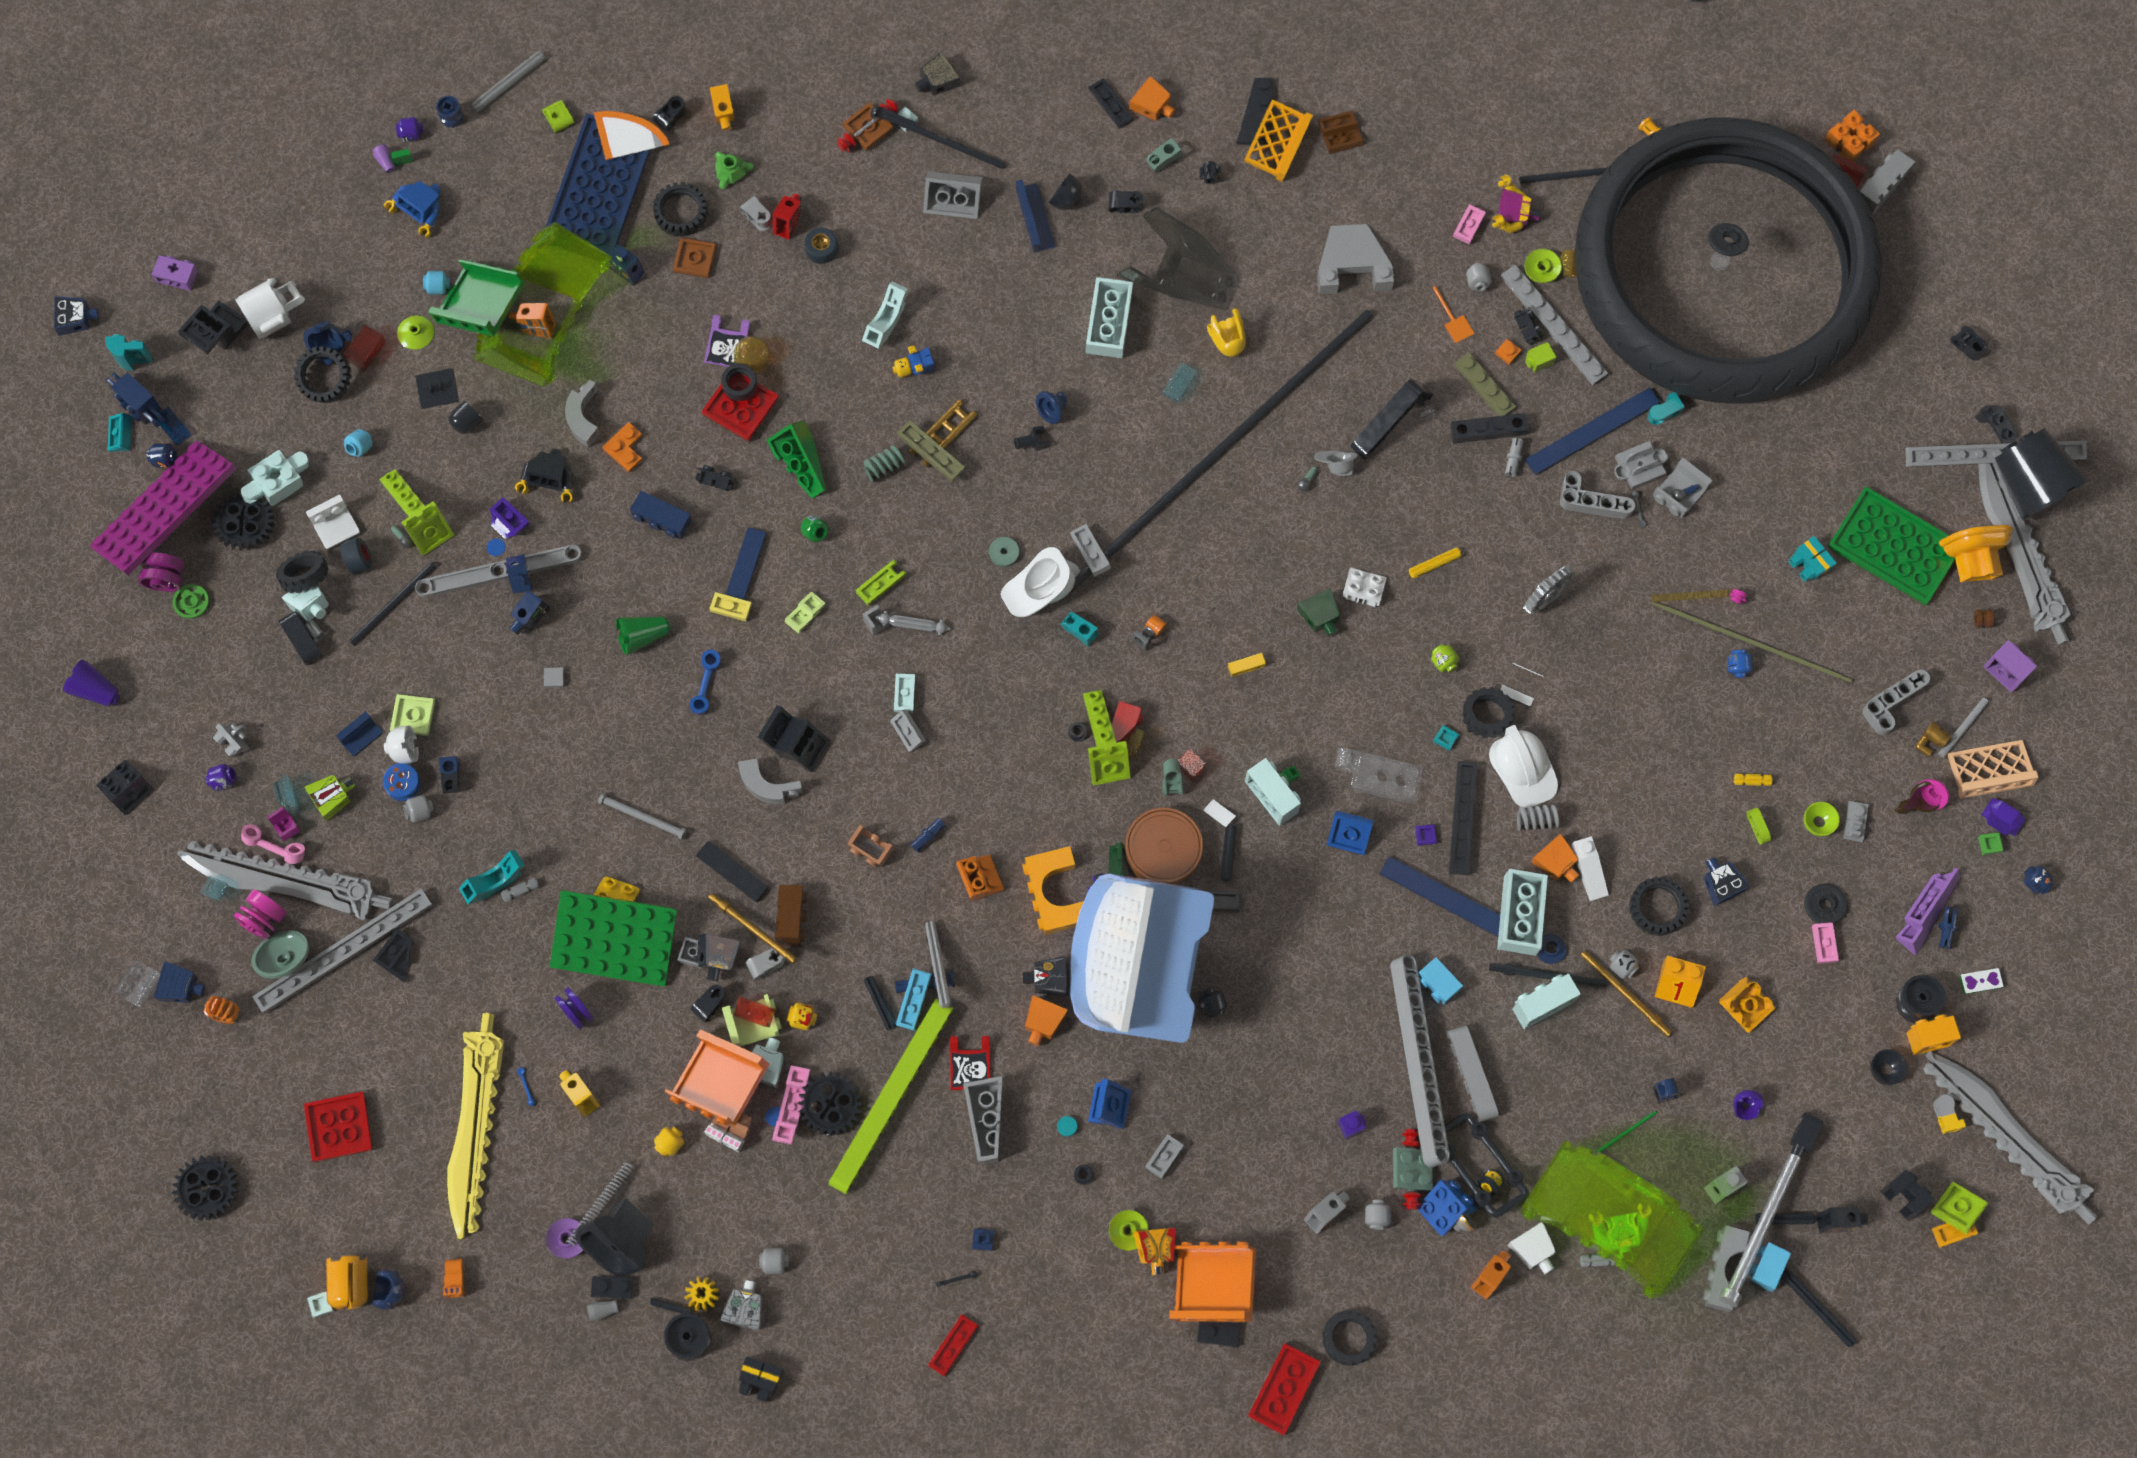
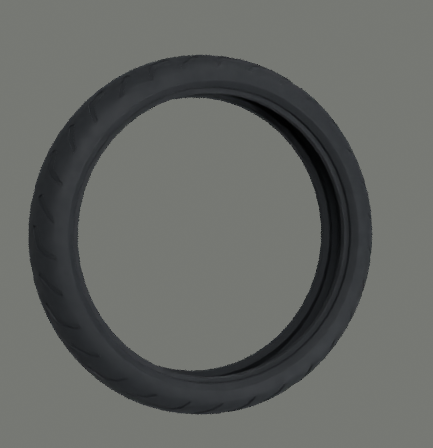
M1714 117L1681 122L1656 131L1626 149L1612 162L1595 184L1582 210L1576 235L1575 267L1581 298L1592 323L1608 346L1627 365L1653 383L1683 396L1715 403L1745 404L1776 399L1801 390L1829 373L1850 353L1864 334L1876 307L1882 278V252L1878 230L1865 199L1849 175L1829 155L1806 139L1775 125L1744 118ZM1703 163H1728L1747 166L1766 172L1784 181L1802 194L1816 208L1825 220L1836 243L1840 257L1842 277L1839 302L1835 313L1808 340L1789 350L1767 357L1754 359L1719 358L1690 350L1672 341L1649 324L1637 311L1628 298L1617 273L1613 251L1614 227L1617 217L1627 202L1645 185L1661 175L1675 169Z

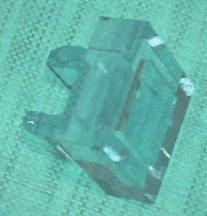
M209 876L200 893L220 902L228 884Z

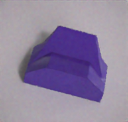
M504 497L489 509L492 515L491 526L505 539L517 536L530 525L529 521Z
M1993 798L1981 814L1986 818L1988 825L2005 836L2008 834L2015 836L2026 820L2019 811L2005 802Z

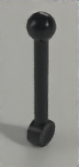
M971 1271L963 1276L936 1282V1286H943L967 1278L974 1279L977 1277V1272Z

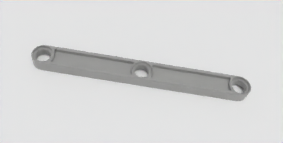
M568 545L525 555L529 573H535L577 563L581 560L582 553L578 546ZM571 550H576L578 556L571 559L568 557V553ZM506 560L422 579L416 583L415 590L420 597L427 598L509 579ZM498 567L504 569V573L500 576L494 574V570ZM422 585L430 586L429 591L426 593L419 591Z

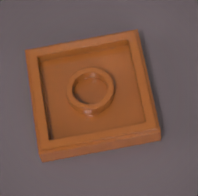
M681 237L673 272L709 279L717 244Z

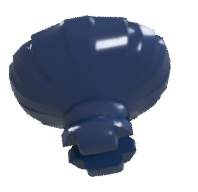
M1048 391L1038 393L1035 405L1040 416L1050 424L1059 423L1063 417V409L1067 407L1065 403L1068 402L1067 395L1064 392H1058L1056 395Z

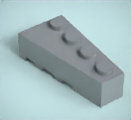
M1898 149L1893 155L1890 153L1884 160L1885 164L1876 169L1873 174L1874 176L1871 179L1869 178L1860 190L1872 216L1915 163V161Z
M1002 1076L963 1084L978 1165L998 1162Z

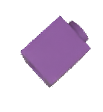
M159 255L152 276L158 283L191 291L198 271L195 265L188 260L179 261L172 256L164 257Z

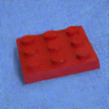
M742 373L735 374L729 379V387L734 391L745 390L750 385V378ZM757 383V390L752 397L744 401H735L724 393L722 384H720L701 413L703 416L749 442L779 399V395Z
M363 1091L303 1103L313 1163L373 1151Z

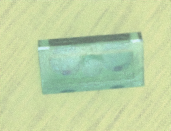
M1181 362L1163 389L1162 395L1178 403L1196 376L1197 371Z

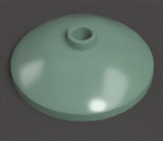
M287 930L275 933L267 940L262 941L255 949L252 956V967L263 978L276 979L285 977L296 971L303 964L309 952V943L306 937L297 931Z

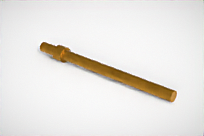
M714 893L709 895V900L715 903L720 911L724 914H729L792 964L797 962L798 958L736 911L731 903L727 900H722Z
M1585 950L1580 955L1649 1020L1648 1023L1657 1027L1666 1037L1672 1033L1657 1014L1654 1015L1590 953Z

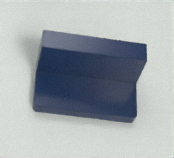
M365 711L340 731L336 737L352 756H355L383 732Z

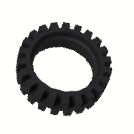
M674 182L673 186L668 184L666 189L662 188L660 194H656V199L653 201V213L657 225L662 231L665 230L667 234L671 233L672 236L677 237V235H680V237H684V234H687V236L692 235L691 232L696 233L698 228L701 229L703 223L707 220L708 207L705 196L701 190L699 191L698 187H693L690 183L685 185V182H680V185H678L677 182ZM676 195H687L693 198L698 204L697 215L691 221L683 224H674L667 221L663 215V206L668 199Z
M319 346V348L314 347L312 350L308 349L305 351L306 354L300 356V361L297 360L296 362L297 367H294V372H296L294 379L296 380V386L299 388L298 390L308 399L320 403H330V401L334 402L337 398H341L342 394L347 392V386L351 384L349 380L352 379V374H350L351 367L348 365L349 362L338 351L328 347ZM320 357H328L334 360L340 371L339 381L336 386L324 393L312 390L306 380L308 366L312 361Z
M1653 877L1640 883L1634 890L1629 902V911L1632 915V920L1636 922L1637 927L1642 928V931H1647L1650 935L1656 934V936L1668 935L1676 931L1685 921L1689 908V903H1687L1688 897L1687 895L1685 896L1684 889H1680L1678 883H1673L1674 880H1666V877ZM1660 888L1672 894L1677 901L1678 910L1676 917L1667 924H1655L1647 920L1640 908V901L1645 892Z

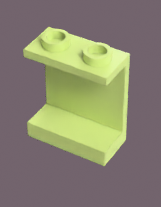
M768 994L764 995L765 999L732 1009L730 1006L722 1008L732 1044L741 1047L780 1035L778 1029H782L779 1017H774L775 1003L773 999L769 1000Z

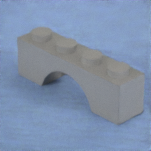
M1727 1225L1718 1231L1716 1241L1719 1242L1718 1250L1715 1249L1712 1255V1261H1715L1714 1268H1710L1708 1273L1710 1286L1705 1289L1703 1300H1706L1705 1306L1726 1312L1732 1311L1733 1307L1720 1301L1719 1295L1723 1288H1728L1729 1286L1725 1276V1265L1731 1256L1744 1253L1749 1237L1748 1231Z

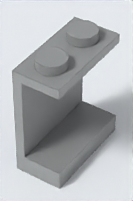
M1682 458L1675 470L1660 487L1655 489L1653 496L1657 503L1666 505L1674 516L1683 518L1709 488L1713 480ZM1696 484L1699 486L1696 492L1686 496L1681 502H1677L1672 497V493L1676 489H1685Z

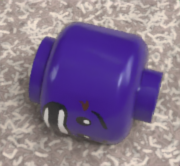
M416 117L401 118L398 124H396L398 138H401L403 142L419 140L420 133H424L422 122L418 123Z

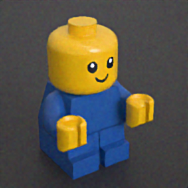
M915 345L908 347V358L904 357L895 360L894 367H892L894 374H897L899 378H903L911 374L921 375L933 371L934 362L928 347L917 351Z

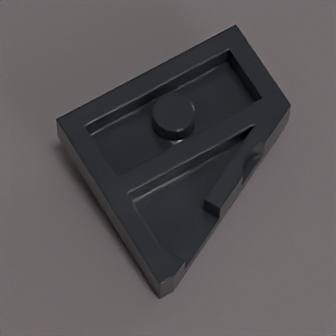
M396 929L373 961L404 983L406 981L413 940Z

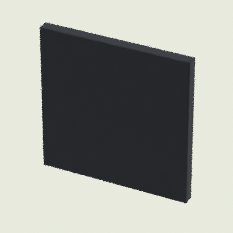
M452 368L415 375L421 409L458 402Z

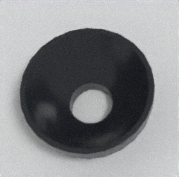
M1885 1049L1873 1056L1870 1063V1071L1877 1082L1883 1085H1895L1904 1079L1907 1073V1064L1900 1053L1895 1050ZM1882 1064L1891 1066L1892 1072L1890 1075H1884L1881 1072Z

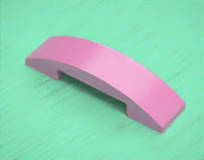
M790 1066L786 1090L772 1141L792 1145L801 1115L798 1111L802 1109V1106L797 1105V1102L803 1101L798 1094L805 1093L802 1090V1086L807 1087L808 1085L806 1081L809 1080L810 1069Z

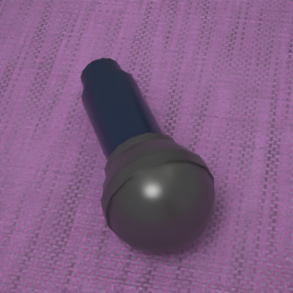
M1696 484L1685 489H1676L1672 493V497L1677 502H1681L1686 496L1696 492L1699 486Z

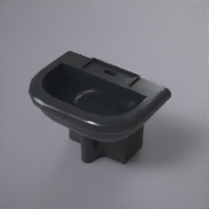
M625 1198L616 1202L608 1215L593 1219L579 1226L576 1229L575 1238L582 1250L603 1269L614 1275L627 1276L645 1269L646 1251L642 1244L654 1224Z

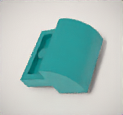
M120 334L106 336L108 350L123 369L133 371V364L152 363V355L144 342L138 340L128 342L126 337Z

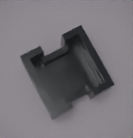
M1904 1170L1880 1192L1888 1201L1901 1193L1909 1203L1899 1213L1909 1221L1931 1204L1934 1198L1928 1188H1922L1917 1183L1918 1178L1914 1173Z

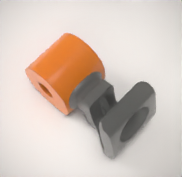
M1154 614L1145 624L1142 634L1135 631L1132 640L1145 651L1151 637L1157 638L1166 628L1167 623Z

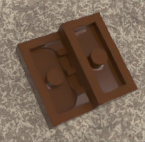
M1353 111L1318 119V125L1328 154L1363 146V139L1358 130V123Z

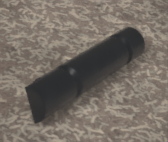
M655 1298L650 1300V1305L681 1314L691 1313L692 1310L691 1307H684L683 1305Z

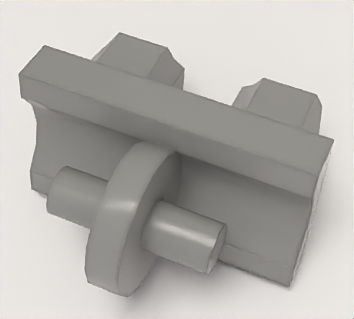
M219 723L216 726L218 731L213 739L220 745H223L226 741L230 743L225 749L228 756L236 757L240 752H247L250 749L243 741L247 738L244 734L246 727L243 724L237 726L233 723L230 726L229 724L222 725Z

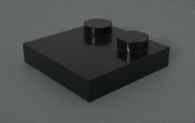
M1199 1322L1197 1342L1237 1348L1240 1322Z

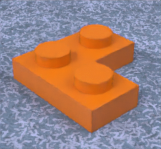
M628 422L602 449L630 473L642 461V458L630 448L642 437V434Z

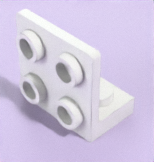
M340 495L306 511L326 550L360 534Z

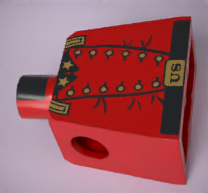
M792 194L791 197L783 196L773 212L774 235L790 240L801 217L802 197L800 195Z

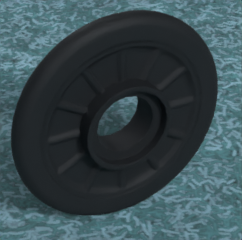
M1722 223L1714 226L1708 235L1711 247L1719 254L1725 256L1740 255L1746 251L1749 245V238L1746 232L1741 227L1731 223ZM1730 237L1733 242H1727L1724 238Z
M1818 884L1807 892L1804 907L1806 913L1814 922L1818 924H1835L1844 917L1847 910V901L1844 894L1837 887L1830 884ZM1828 900L1831 904L1830 909L1822 908L1821 901Z

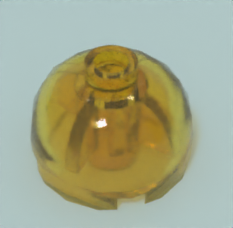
M747 336L736 344L733 352L735 364L748 365L754 370L755 374L759 373L769 363L770 349L762 338Z

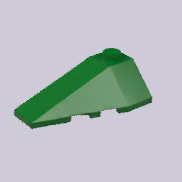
M805 420L791 423L767 439L774 457L778 461L783 459L788 465L786 470L789 473L794 472L798 476V484L811 498L826 491L814 439Z

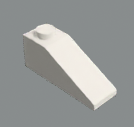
M1592 836L1573 842L1570 848L1578 858L1576 865L1589 900L1593 901L1608 896L1599 855Z

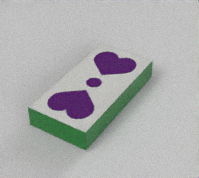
M1999 968L1961 974L1959 976L1964 995L2004 987Z

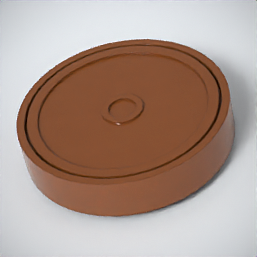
M1165 807L1154 808L1138 816L1128 829L1125 840L1126 860L1136 876L1144 880L1149 879L1174 885L1185 881L1195 872L1203 851L1202 835L1196 823L1185 813Z

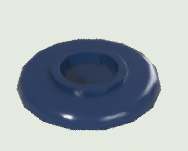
M1555 934L1543 935L1541 950L1537 953V956L1548 964L1560 962L1566 955L1565 942ZM1549 943L1556 946L1557 950L1553 954L1547 952L1545 948Z

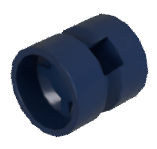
M444 96L437 101L436 110L441 123L448 128L459 126L463 121V113L458 100L453 96Z

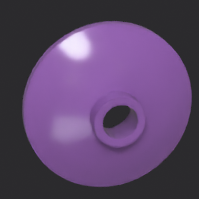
M564 1218L557 1220L549 1227L546 1234V1244L552 1254L559 1258L569 1259L583 1251L577 1242L572 1239L571 1241L577 1246L562 1241V1238L565 1236L571 1237L573 1231L576 1230L575 1228L580 1224L578 1221Z

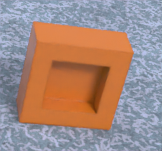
M1506 339L1496 350L1495 354L1510 365L1520 354L1521 349Z

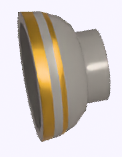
M1463 1214L1453 1228L1457 1232L1461 1230L1470 1232L1475 1230V1225L1469 1214Z

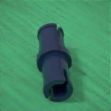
M937 817L927 829L924 828L922 830V833L910 845L919 853L930 841L933 842L935 840L934 837L946 825Z

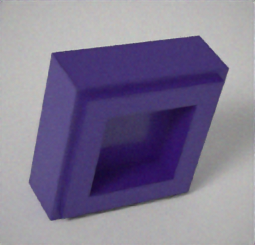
M1435 824L1415 826L1417 846L1437 844Z

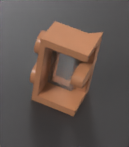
M859 825L847 843L851 848V853L857 857L863 855L867 858L866 862L873 867H876V865L882 867L890 853L894 850L890 843L887 844L877 835L865 830L862 825Z

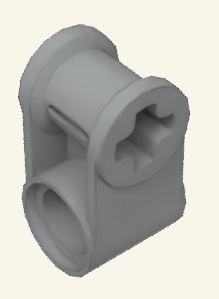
M755 196L739 207L741 213L747 216L746 219L750 220L758 230L767 231L771 228L770 213Z
M771 948L747 960L746 965L753 979L759 980L762 975L765 977L770 972L783 966L785 958ZM773 955H776V956L778 957V961H777V962H775L774 960H772V959H773V957H772Z

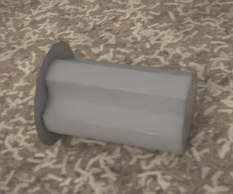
M314 620L308 621L304 626L313 636L315 643L319 642L327 634L322 632Z

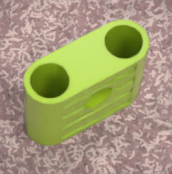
M562 100L542 109L544 116H546L545 118L555 133L574 124V120Z

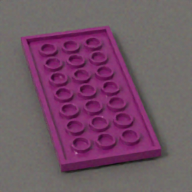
M197 440L154 483L150 484L148 489L141 496L137 497L134 503L124 510L100 536L96 537L90 547L129 576L237 468L233 463Z

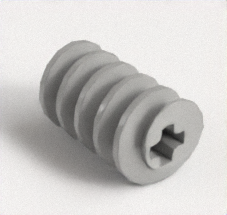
M1543 805L1542 810L1539 806H1535L1534 811L1531 806H1528L1526 810L1521 806L1517 812L1518 831H1521L1522 825H1524L1526 831H1528L1530 825H1532L1533 830H1536L1537 825H1540L1541 830H1544L1545 824L1548 825L1549 829L1555 824L1558 829L1559 817L1555 805H1551L1549 809L1547 805Z

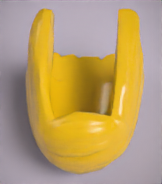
M1237 308L1232 310L1234 317L1218 322L1216 316L1213 315L1211 316V324L1207 325L1208 333L1214 344L1222 354L1228 357L1239 355L1246 345L1244 325Z

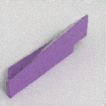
M1955 868L1952 873L1945 875L1940 873L1934 874L1905 916V923L1908 924L1899 932L1896 939L1914 955L1918 954L1960 879L1959 869Z

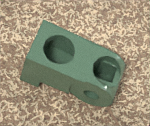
M1171 138L1155 149L1147 157L1146 162L1155 172H1158L1175 159L1181 158L1182 150Z

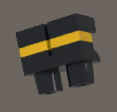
M746 1356L739 1377L741 1382L739 1394L749 1397L752 1388L756 1387L760 1389L756 1399L767 1403L772 1393L775 1394L784 1370Z

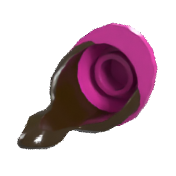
M1924 779L1911 790L1910 797L1907 800L1900 802L1895 812L1907 814L1912 809L1921 812L1939 810L1949 802V791L1940 781Z

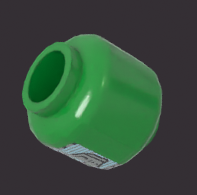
M810 515L801 524V533L812 542L823 541L828 534V524L818 516Z

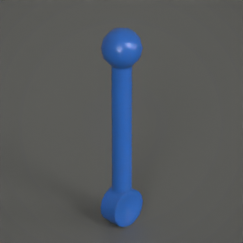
M518 1068L517 1074L521 1076L529 1099L528 1104L529 1106H534L536 1101L530 1093L524 1076L525 1070L524 1068Z

